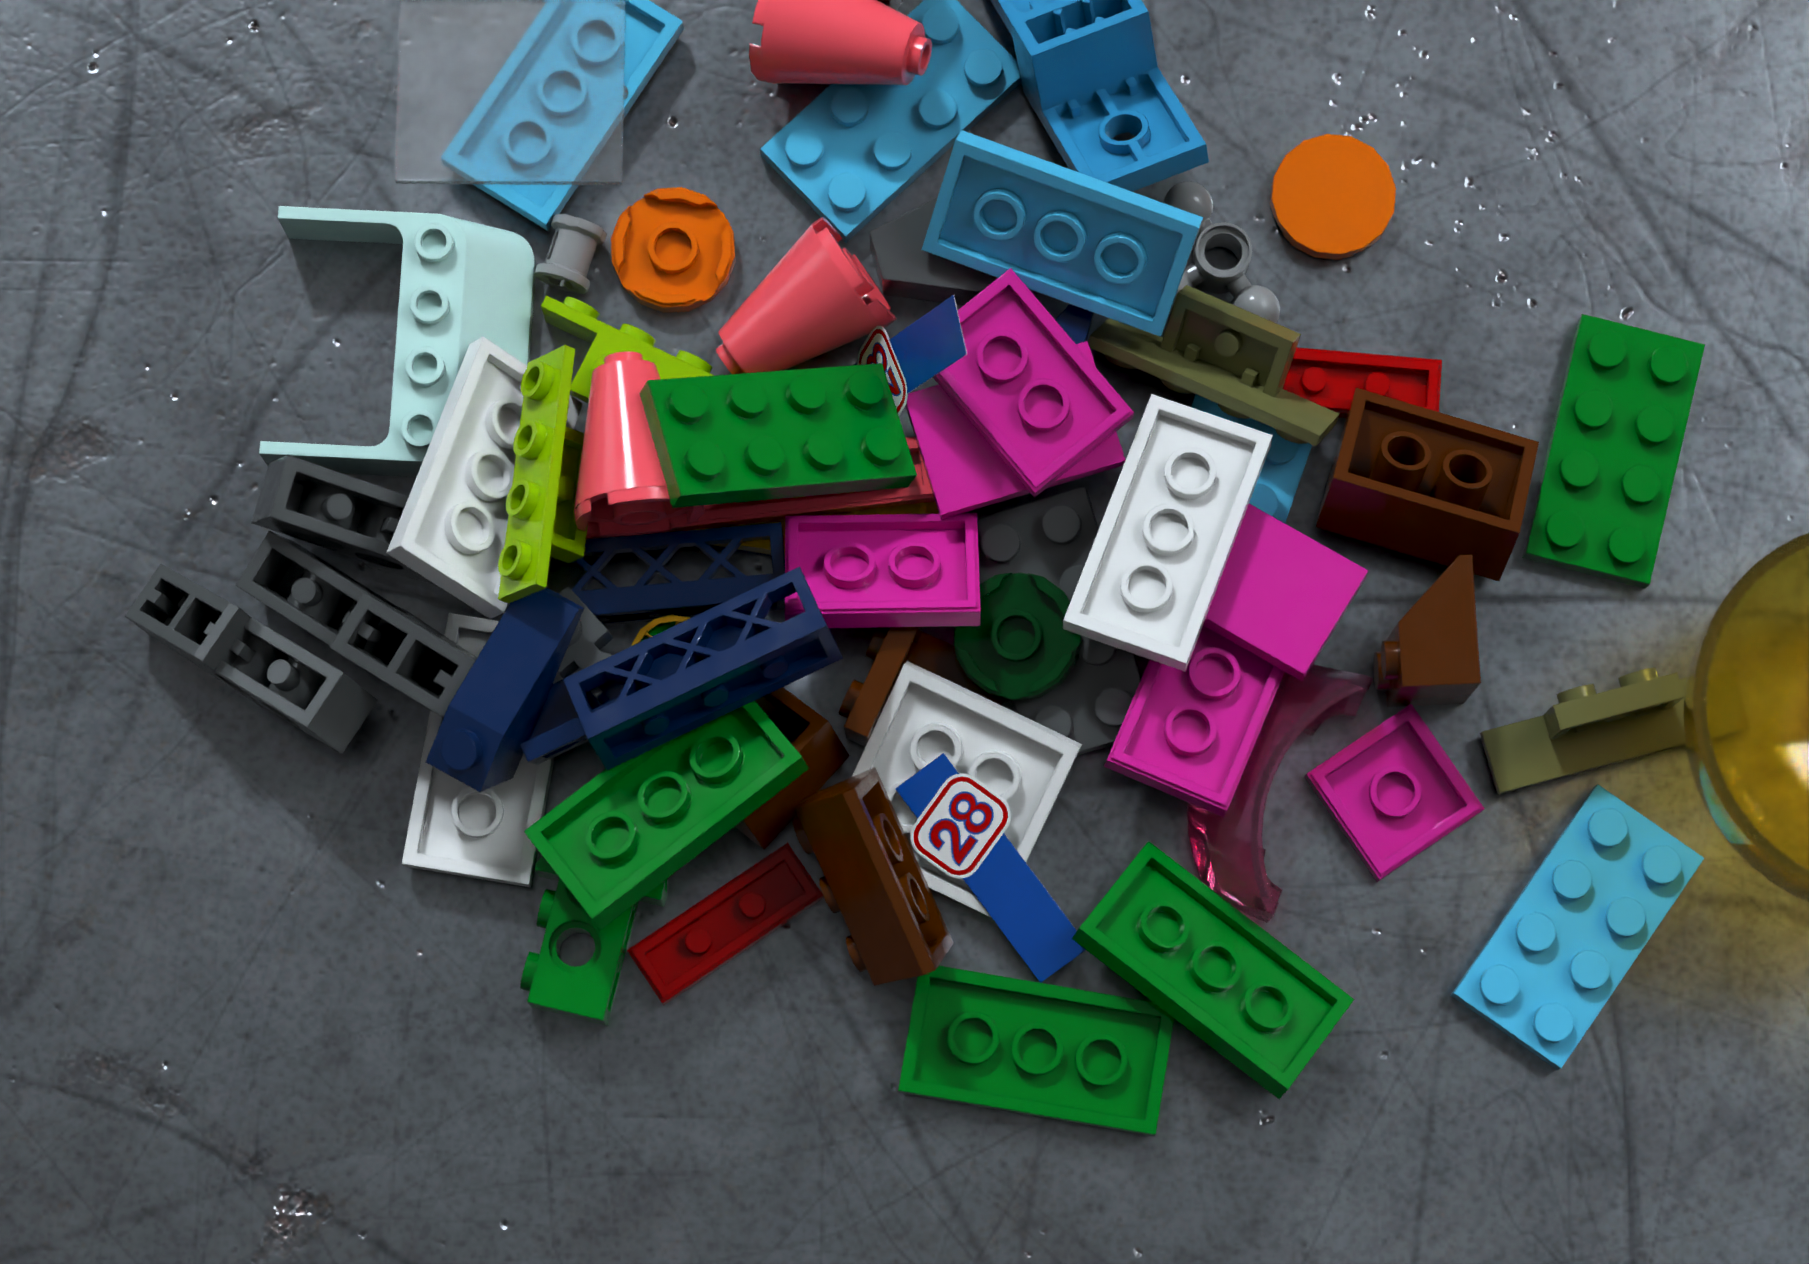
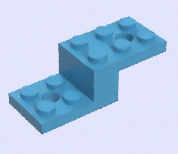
M991 0L1013 38L1023 92L1069 169L1133 192L1209 162L1205 141L1158 68L1149 11L1142 0ZM1127 132L1135 136L1126 141L1113 140L1115 136Z

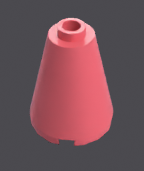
M758 0L752 23L763 26L761 46L749 44L751 72L756 79L768 83L908 85L912 82L915 75L922 76L925 73L932 53V41L925 37V29L922 23L878 0Z
M824 217L819 218L810 225L718 331L723 344L716 348V352L731 374L783 371L870 334L876 326L885 328L897 320L896 316L889 311L892 308L856 255H851L845 247L841 249L838 242L843 238Z
M625 351L610 354L604 358V364L596 367L592 372L574 506L575 523L578 529L586 531L589 521L598 523V532L602 536L654 534L671 530L670 518L686 513L687 524H691L704 514L703 505L672 508L666 481L640 397V392L647 380H659L661 378L656 365L650 361L643 360L642 354L638 352Z

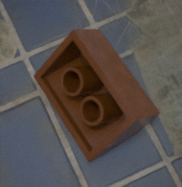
M1356 388L1327 480L1316 527L1448 567L1459 555H1472L1473 574L1500 581L1520 534L1539 442Z
M874 767L806 796L794 807L798 817L793 819V827L803 850L808 855L815 853L825 876L819 879V883L828 907L834 914L841 911L851 935L846 937V945L855 967L859 972L867 970L874 986L922 976L935 971L954 942L876 768Z

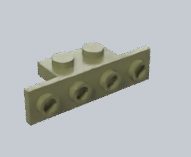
M1188 285L1183 287L1177 294L1164 337L1108 318L1090 335L1088 340L1089 347L1103 353L1110 363L1122 368L1140 369L1160 378L1161 382L1173 391L1185 394L1195 393L1217 403L1219 408L1230 416L1242 419L1252 418L1275 428L1279 436L1293 443H1309L1317 446L1336 425L1340 415L1335 411L1282 389L1301 336L1300 333Z
M1727 667L1679 679L1678 672L1658 677L1656 668L1639 670L1618 678L1620 688L1596 693L1594 684L1575 687L1558 693L1559 704L1553 705L1542 716L1482 731L1480 735L1497 793L1510 792L1744 729V721Z

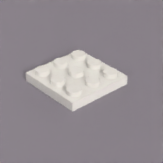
M907 661L900 671L852 777L874 767L876 768L929 888L991 917L963 878L958 879L946 875L914 850L910 840V833L914 823L917 821V817L895 788L944 753L959 774L965 773L974 776L1007 801L1011 810V821L1004 834L1027 863L1082 744Z

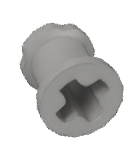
M556 214L551 222L555 233L545 262L537 264L534 275L540 281L555 288L577 294L588 293L590 281L586 276L596 246L605 242L607 233L602 227L585 219L567 214Z

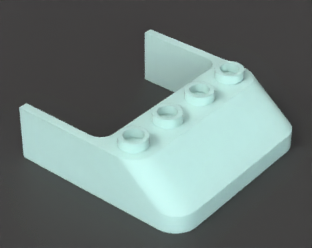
M279 206L278 220L288 239L403 244L390 427L386 439L376 446L260 441L259 454L267 466L274 460L290 455L343 474L417 477L469 344L481 337H485L525 365L530 362L536 280L534 275L536 260L530 244L515 232L443 214Z

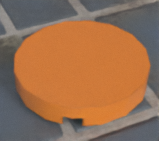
M1325 134L1304 140L1285 155L1272 180L1270 207L1274 220L1276 218L1278 226L1283 231L1282 234L1293 247L1314 258L1340 260L1354 256L1355 253L1363 251L1368 246H1372L1381 238L1394 213L1396 187L1388 164L1373 147L1352 136Z
M683 187L658 188L643 195L644 198L636 201L632 206L629 205L619 216L611 237L612 265L623 289L641 305L663 313L689 312L711 302L727 285L736 262L734 232L724 213L706 195Z

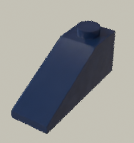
M547 587L511 602L451 700L426 763L478 792L485 791L514 778L524 754L520 744L531 737L584 607Z

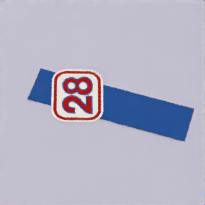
M954 295L891 339L882 326H876L870 332L859 351L857 363L854 365L883 364L898 416H900L906 406L908 393L967 355Z
M944 753L895 788L917 817V821L914 823L910 833V840L914 850L946 875L958 879L963 878L1040 983L1086 950L1072 939L1077 930L1004 834L1011 821V810L1003 797L974 776L965 773L959 774Z

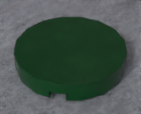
M1030 573L998 574L981 583L980 626H956L954 632L956 658L968 678L990 695L1013 701L1039 698L1060 686L1076 666L1083 640L1081 635L1063 629V620L1071 602L1066 593L1045 577Z

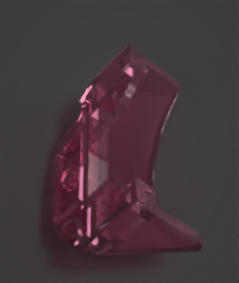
M1314 664L1303 682L1285 672L1225 816H1219L1187 802V837H1189L1192 855L1199 873L1198 878L1240 912L1268 923L1274 916L1279 904L1278 899L1282 889L1273 884L1266 874L1264 864L1266 849L1262 845V829L1267 795L1284 755L1301 732L1313 736L1324 721L1335 716L1353 720L1363 697L1370 688L1373 678L1363 674Z

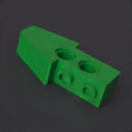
M541 856L536 863L535 871L540 877L558 881L556 891L546 889L543 894L537 917V927L546 928L540 954L530 951L527 956L520 989L530 991L527 1003L532 1008L608 1026L639 901L664 907L667 898L668 878L600 930L544 857ZM575 933L587 934L595 942V951L592 958L581 966H569L562 962L560 956V948L563 941Z

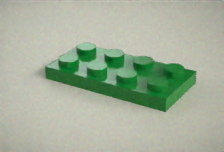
M1585 314L1581 315L1573 340L1522 558L1644 589L1649 586L1705 344Z
M882 363L647 380L640 392L672 508L906 488L917 476Z
M754 700L609 770L604 769L526 829L524 833L601 930L801 776L809 767L800 753Z
M1149 841L1072 937L1076 943L1278 1099L1290 1088L1354 1001L1351 996Z
M938 966L935 971L917 977L898 1092L1155 1136L1174 1018L1150 1001Z

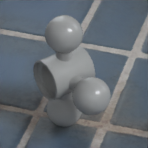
M1184 181L1174 185L1167 192L1163 203L1203 217L1196 237L1197 242L1191 264L1185 268L1177 294L1186 285L1193 288L1199 285L1206 291L1216 294L1230 292L1233 296L1232 305L1277 323L1280 316V304L1275 294L1266 287L1251 285L1246 277L1252 257V244L1249 236L1243 229L1231 223L1221 222L1212 224L1210 217L1213 212V200L1204 186L1192 181ZM1214 247H1225L1235 254L1238 264L1228 270L1216 269L1208 263L1205 253Z

